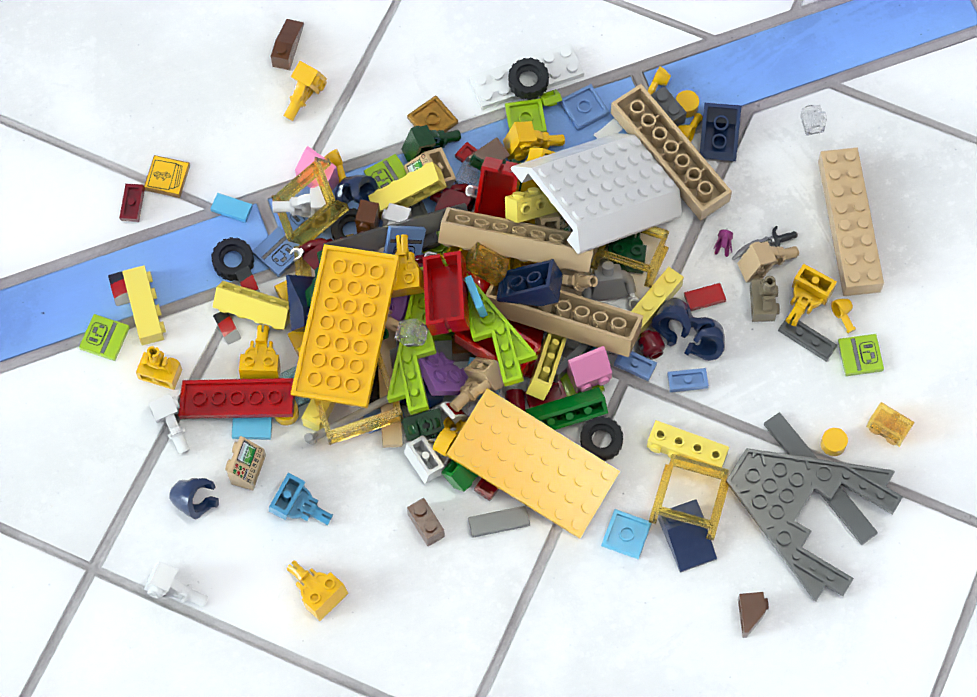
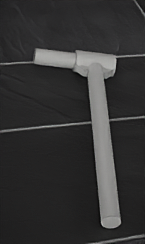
M387 395L368 404V408H361L315 433L305 434V441L313 445L318 439L389 403Z

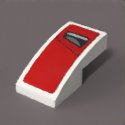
M451 401L441 404L442 409L455 424L460 420L462 422L467 421L469 418L462 409L459 412L454 411L450 406Z

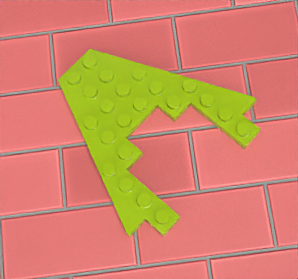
M476 284L488 315L483 318L480 317L468 290L469 322L472 339L476 342L490 337L493 338L505 387L523 382L524 378L520 364L538 359L537 355ZM424 293L410 295L387 395L389 403L406 399L410 415L429 410L418 359L437 354L434 336L431 335L426 326Z

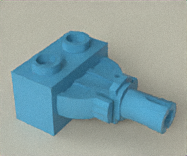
M290 473L286 475L269 506V512L284 520L289 517L292 519L302 518L308 521L309 517H313L328 526L333 517V514L317 506L318 500L313 498L310 491L305 487V481Z

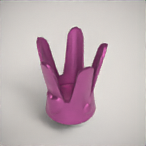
M728 228L720 230L718 233V240L713 248L715 249V255L719 253L721 246L725 248L726 257L729 256V249L732 253L731 240L733 239V232L729 231Z

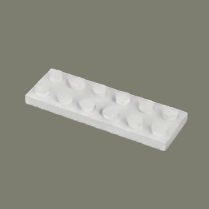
M571 43L530 56L533 59L540 60L547 67L549 73L547 88L584 77V71ZM516 61L469 76L470 84L481 110L520 98L511 92L508 81L509 70ZM526 71L520 75L519 79L524 86H533L536 84L538 77L534 72Z

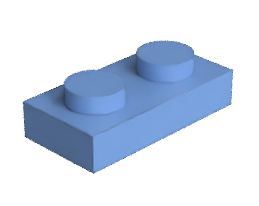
M632 351L629 357L618 354L614 366L649 381L657 366V362Z
M706 368L667 373L670 392L708 389Z

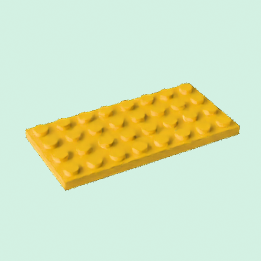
M324 244L292 385V396L368 408L400 261L398 255Z
M488 388L446 453V456L579 539L620 473L618 469Z

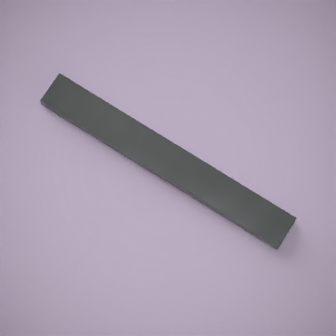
M465 203L449 207L468 211ZM446 208L389 225L424 227L426 229L425 235L440 231L441 221ZM389 225L324 244L365 251L383 248Z
M780 412L764 422V426L787 454L818 459ZM841 486L832 500L822 496L861 545L877 535V530Z

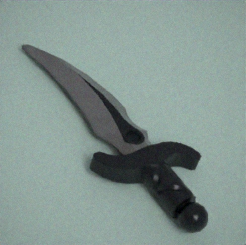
M775 226L771 237L765 236L763 239H757L744 245L736 252L732 260L746 253L750 248L749 246L754 242L759 241L762 243L768 241L770 246L780 247L781 242L797 238L798 233L793 231L778 236L776 233L778 226Z

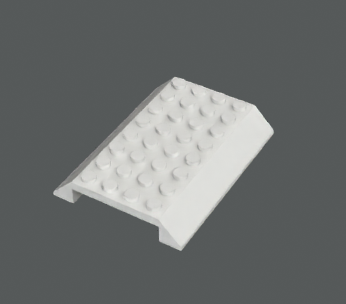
M611 134L511 167V170L521 183L533 179L573 229L567 241L577 254L682 216L680 189L635 134Z

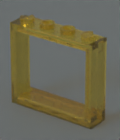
M379 353L377 364L388 391L391 380L382 355ZM313 399L329 445L403 420L402 410L399 402L396 401L392 402L394 408L392 410L331 430L321 400Z

